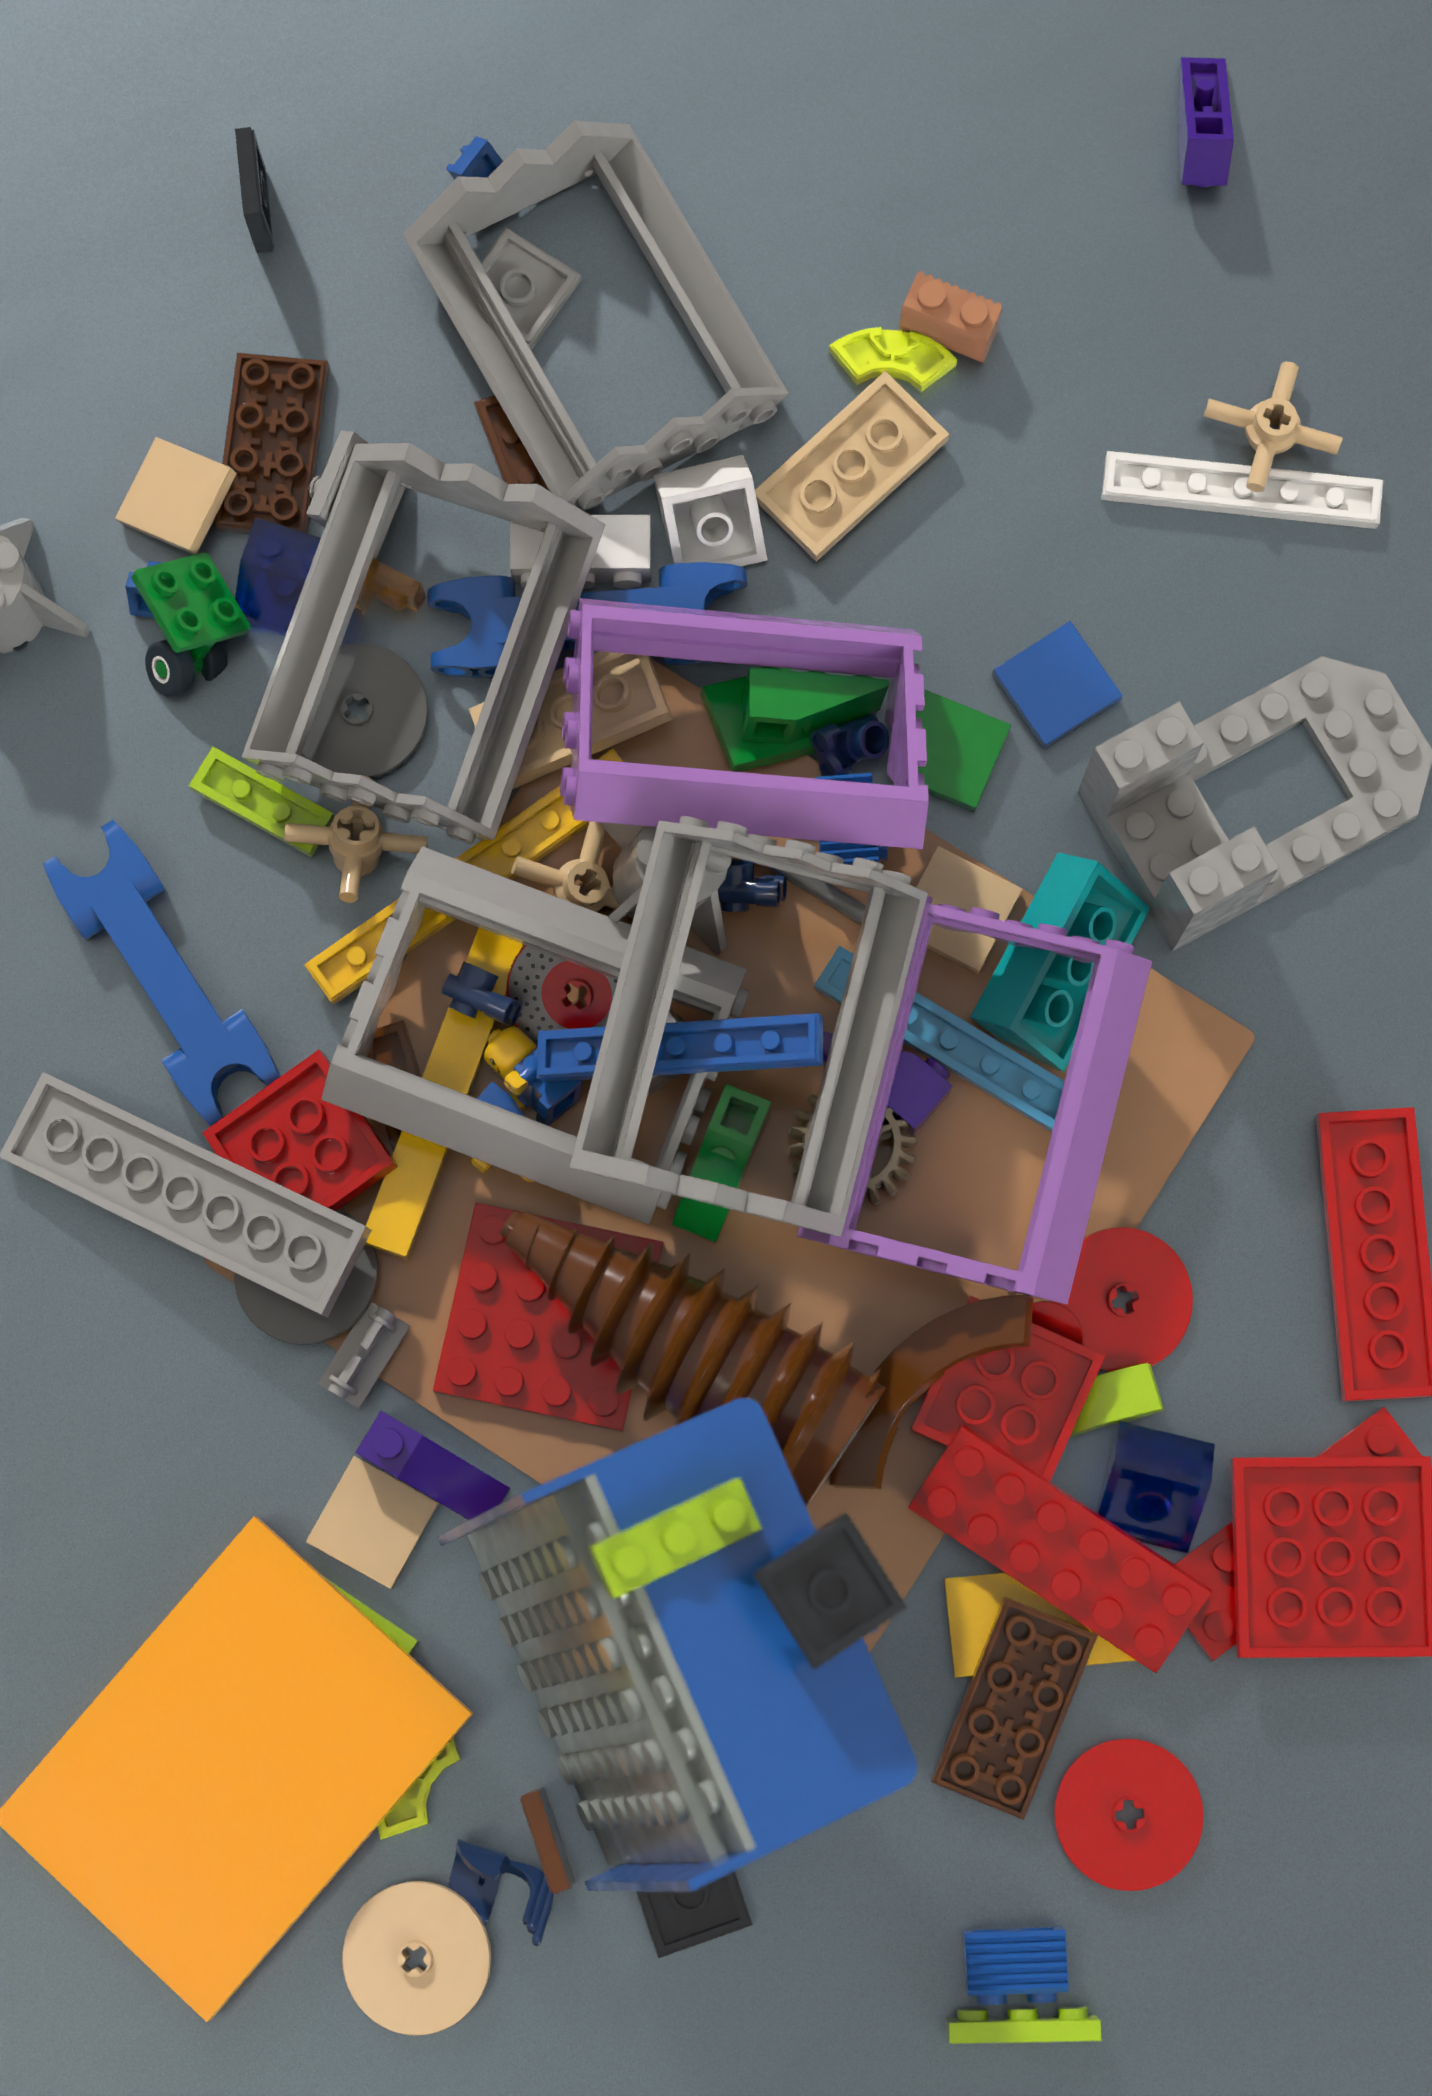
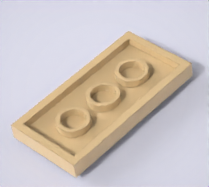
M885 371L755 489L757 503L817 562L949 441L950 434Z
M601 651L594 654L592 754L673 720L650 656ZM564 667L553 672L512 789L571 764V750L565 748V741L562 740L564 712H572L573 697L571 693H566V686H563ZM484 702L469 708L475 727Z

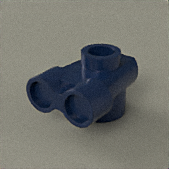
M868 714L840 726L829 723L812 732L810 740L813 748L820 756L819 770L821 775H848L852 772V766L863 758L877 759L882 757L889 746L887 728L878 721L877 717Z
M732 859L726 878L717 889L721 910L744 912L749 910V904H756V906L779 907L780 902H785L786 876L765 875L764 877H754L753 862Z
M463 961L457 976L453 974L448 975L441 991L442 994L452 998L449 1005L450 1008L472 1018H475L480 1010L491 1019L508 1026H513L522 1009V1002L492 992L499 976Z

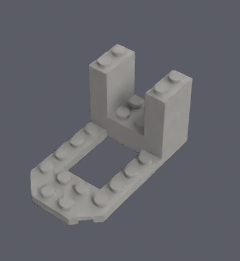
M1321 656L1196 725H1193L1179 701L1101 743L1093 750L1078 794L1138 896L1150 907L1148 913L1171 952L1414 820L1419 813L1432 763V748L1386 673ZM1303 722L1349 799L1266 845L1255 826L1228 839L1194 781Z

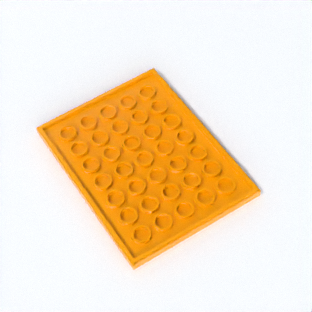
M253 1516L0 1808V1826L198 2015L208 2022L212 2020L474 1713L259 1517Z

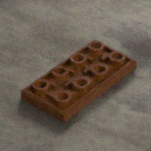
M237 353L222 462L223 465L231 467L237 474L215 516L214 528L216 532L301 540L308 539L310 517L306 513L312 501L309 495L310 483L316 477L330 368L328 361Z
M1004 1596L932 1775V1783L1024 1820L1098 1635Z

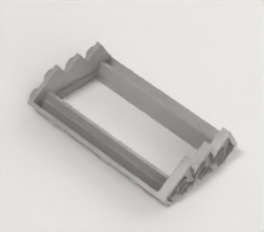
M574 120L545 150L516 148L488 178L458 176L402 234L548 489L577 508L581 507L582 510L591 509L600 504L605 498L639 481L653 478V475H657L670 465L696 452H704L715 446L720 440L752 424H759L768 420L777 412L776 405L789 395L630 124ZM595 174L599 177L726 393L702 416L674 417L644 445L614 447L597 464L466 237Z
M411 443L355 444L241 757L258 765L256 772L266 778L283 782L284 777L292 781L319 788L321 795L335 801L345 803L347 798L361 804L383 809V815L399 822L409 823L413 819L428 826L438 827L447 830L446 835L463 843L473 844L475 838L494 840L568 633L570 610H576L606 524L539 484H508L474 463L445 464ZM398 486L544 532L447 807L426 796L397 793L362 775L333 772L301 756Z
M681 816L679 823L659 821L570 1168L841 1237L928 892L910 885L911 877L889 870L882 871L883 865L878 862L854 858L853 865L843 864V858L822 852H816L814 855L816 847L804 842L786 840L785 847L776 846V840L755 834H748V837H746L747 828L737 824L719 821L717 829L709 828L710 823L688 816ZM710 851L869 893L791 1202L630 1161Z
M422 846L406 873L400 888L403 892L397 901L392 917L388 918L375 951L377 956L371 966L367 980L362 983L349 1016L351 1021L345 1031L341 1045L337 1046L330 1063L321 1100L649 1225L657 1207L666 1210L672 1194L570 1168L577 1140L576 1136L367 1057L371 1051L380 1015L396 988L405 952L420 928L425 907L618 980L632 925L621 921L615 922L603 914ZM685 946L672 1001L713 1016L712 1020L730 1019L731 1015L739 1018L749 994V990L741 988L747 969ZM719 1072L691 1073L656 1168L681 1174L688 1154L679 1151L682 1143L691 1145L701 1119L699 1117L703 1116L712 1090L704 1087L706 1079L715 1082ZM631 1158L630 1160L632 1162L649 1165L633 1158Z

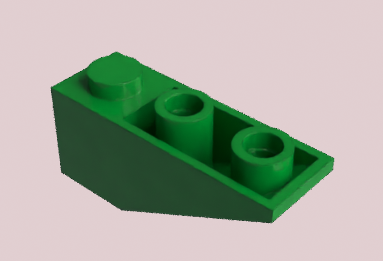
M767 666L761 668L749 667L742 690V741L791 744L810 737L812 732L829 723L839 726L879 711L889 687V680L876 679L866 675L842 676L831 675L822 671L796 672Z
M726 1084L689 1177L739 1189L770 1115L771 1102ZM681 1197L671 1225L716 1243L730 1209Z

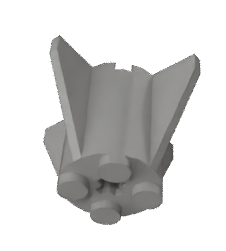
M19 518L0 525V653L15 651L13 647L20 646L25 641L31 642L37 637L42 626L88 638L90 628L85 622L45 597L40 583L24 560L35 527L33 522L26 518Z
M599 822L623 850L616 858L613 866L614 884L612 885V890L619 907L608 917L615 922L620 921L626 915L634 919L657 827ZM710 851L690 927L717 956L727 947L717 889L726 878L732 857Z

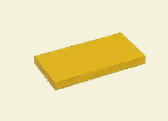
M1006 1573L944 1578L954 1678L973 1676L1004 1596L1091 1631ZM1098 1635L1086 1665L1136 1660Z

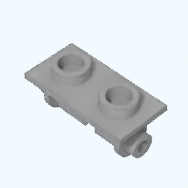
M371 1302L367 1311L349 1332L318 1384L360 1409L409 1330L410 1325L381 1306Z

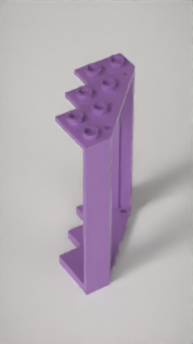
M579 598L578 610H570L568 639H575L574 658H565L563 686H566V693H571L573 697L572 712H564L562 740L565 741V748L571 750L572 761L571 768H562L560 796H563V804L570 807L574 820L657 827L659 821L679 823L681 816H688L710 823L709 828L717 829L719 821L737 824L747 828L746 835L755 834L770 837L923 849L929 797L928 785L924 783L923 773H918V766L925 767L927 763L926 729H922L921 718H916V711H923L925 706L924 675L920 674V666L914 663L913 650L922 651V635L916 630ZM594 651L888 677L890 680L885 721L892 727L887 775L894 782V785L592 760Z
M927 896L842 1236L838 1237L799 1227L797 1237L998 1289L1068 1305L1152 961L1134 955L1135 946L1124 942L1106 940L1105 945H1101L1100 942L1085 937L1066 936V929L1049 924L1039 923L1038 928L1034 929L1029 924L1014 920L1001 921L999 920V913L987 909L971 907V911L968 913L967 910L952 905L931 904L933 898ZM933 925L949 931L982 934L1016 947L1049 950L1079 962L1094 964L1018 1271L856 1230Z

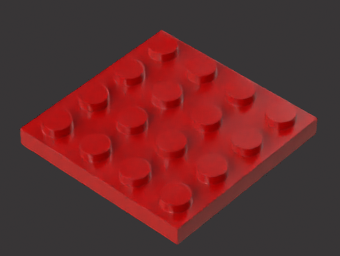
M475 1202L433 1392L623 1432L632 1389L620 1395L616 1394V1386L621 1368L613 1358L596 1366H591L590 1359L595 1341L585 1329L575 1334L568 1333L571 1314L558 1299L553 1301L548 1299L549 1289L532 1270H528L525 1263L505 1245L506 1239L500 1235V1231L515 1210ZM539 1216L571 1231L577 1228V1233L605 1243L615 1235L616 1248L639 1254L653 1242L652 1261L660 1262L663 1241Z
M1431 1456L1231 1458L1237 1658L1432 1657Z

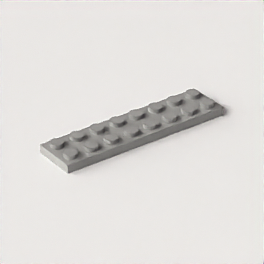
M45 1072L41 1074L0 1153V1158L326 1318H328L372 1231L365 1225Z

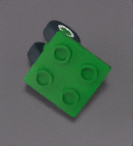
M200 553L136 569L131 579L166 637L164 640L151 644L146 652L145 667L153 687L162 695L174 696L184 693L191 688L195 674L201 672L207 681L215 679L225 670L228 664L226 650L221 641L245 635L251 626L209 554Z

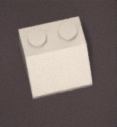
M744 455L653 475L673 564L710 562L732 564L741 567L767 561L753 477Z

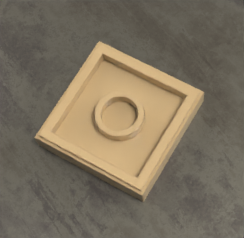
M155 437L115 519L125 526L196 555L237 473L231 467Z
M940 846L937 847L916 887L928 892L927 896L933 898L931 904L952 905L965 909L968 913H970L971 907L987 909L999 913V920L1001 921L1008 919L1022 892V888ZM933 925L927 948L979 974L996 939L982 934L949 931Z
M353 1456L306 1542L387 1588L393 1589L440 1503Z

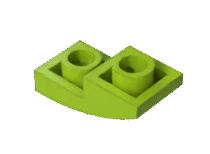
M1140 1364L1097 1375L1070 1438L1113 1423L1122 1425L1163 1411L1164 1407L1151 1364Z

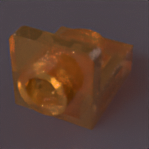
M372 558L354 608L357 612L364 615L378 592L380 593L378 598L388 606L399 611H403L406 606L418 612L426 599V594L421 582Z

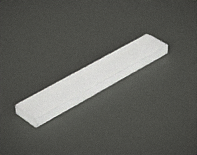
M1107 451L1101 500L1377 529L1380 524L1383 480L1270 468L1264 491L1253 492L1246 487L1252 466Z

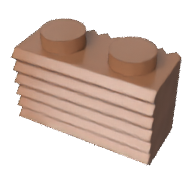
M924 271L916 274L903 303L899 329L909 333L911 330L923 334L947 349L983 363L999 328L1002 305L1000 302L994 304L992 299L985 300L983 295L976 297L975 292L968 294L966 288L959 290L958 285L951 287L949 281L942 283L941 278L934 280L932 274L925 276Z

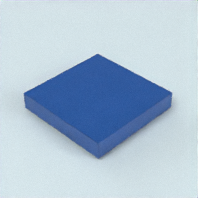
M1071 621L996 667L992 672L993 677L1043 749H1046L1118 703L1123 697Z

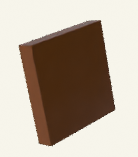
M541 1787L522 1795L520 1801L549 1890L556 1894L570 1889L574 1885L575 1879L545 1788Z

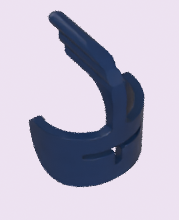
M458 1839L456 1855L449 1879V1889L455 1891L469 1902L480 1916L484 1926H486L493 1909L502 1875L510 1873L522 1878L530 1889V1896L522 1922L524 1925H527V1931L533 1934V1945L539 1946L544 1936L553 1902V1892L549 1890L544 1872L534 1866L510 1860L505 1852Z

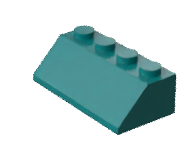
M1058 852L1021 922L1033 926L1034 929L1038 928L1039 923L1066 929V936L1085 937L1096 940L1101 945H1105L1106 940H1115L1131 945L1150 907L1098 861ZM1009 944L970 1017L997 1039L1056 1070L1065 1072L1070 1062L1094 964L1079 962L1049 950L1016 947Z

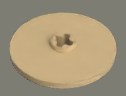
M409 1881L395 1884L380 1891L370 1898L356 1913L344 1940L343 1971L353 1999L370 2019L380 2026L397 2033L428 2035L445 2030L456 2024L477 2004L485 1990L490 1974L491 1947L486 1928L480 1916L462 1896L436 1883ZM407 1947L413 1951L419 1947L425 1949L427 1954L424 1956L423 1961L427 1965L426 1969L421 1965L416 1966L414 1969L408 1966L406 1962L409 1960L410 1954L406 1950Z

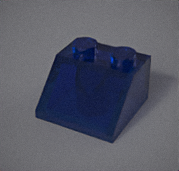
M255 518L240 560L235 600L250 626L286 636L318 548L320 537Z
M1119 1421L1108 1456L1096 1513L1140 1542L1188 1553L1212 1483L1215 1444Z

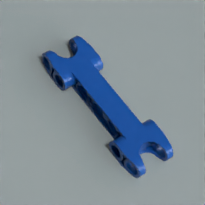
M692 562L670 564L661 567L658 571L659 587L582 592L580 598L707 610L711 602L716 598L747 587V571L740 566L724 563ZM501 575L476 576L447 581L430 587L427 591L428 606L430 608L460 613L471 621L470 632L462 642L433 652L430 655L431 670L437 674L452 677L492 678L522 596L516 597L515 580ZM567 633L562 650H574L575 639H568ZM663 657V661L671 665L714 663L712 661Z
M112 819L101 826L109 847V860L105 868L98 874L90 877H79L72 874L62 865L56 855L45 861L43 866L59 902L82 937L87 940L104 928L110 935L181 1047L162 1059L163 1065L183 1096L211 1127L223 1118L218 1101V1089L228 1075L238 1071L249 1072L256 1075L267 1086L281 1077L270 1050L243 1009L223 1021L146 903L165 891V887L140 849Z

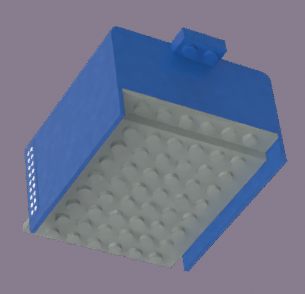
M748 1398L736 1399L521 1493L438 1536V1540L441 1546L468 1535L483 1572L478 1574L482 1590L488 1600L495 1599L502 1618L498 1619L500 1632L508 1646L515 1645L522 1663L517 1666L520 1679L529 1693L535 1692L542 1708L537 1711L541 1728L549 1739L554 1737L561 1756L557 1757L559 1770L568 1785L574 1783L581 1802L576 1805L579 1817L588 1831L594 1830L608 1865L619 1864L584 1881L588 1891L692 1892L906 1787L914 1780L917 1773L916 1757L864 1639H860L817 1669H812L752 1575L753 1572L816 1530L763 1409L757 1402ZM733 1478H741L762 1527L761 1530L616 1599L609 1598L588 1546L626 1530Z

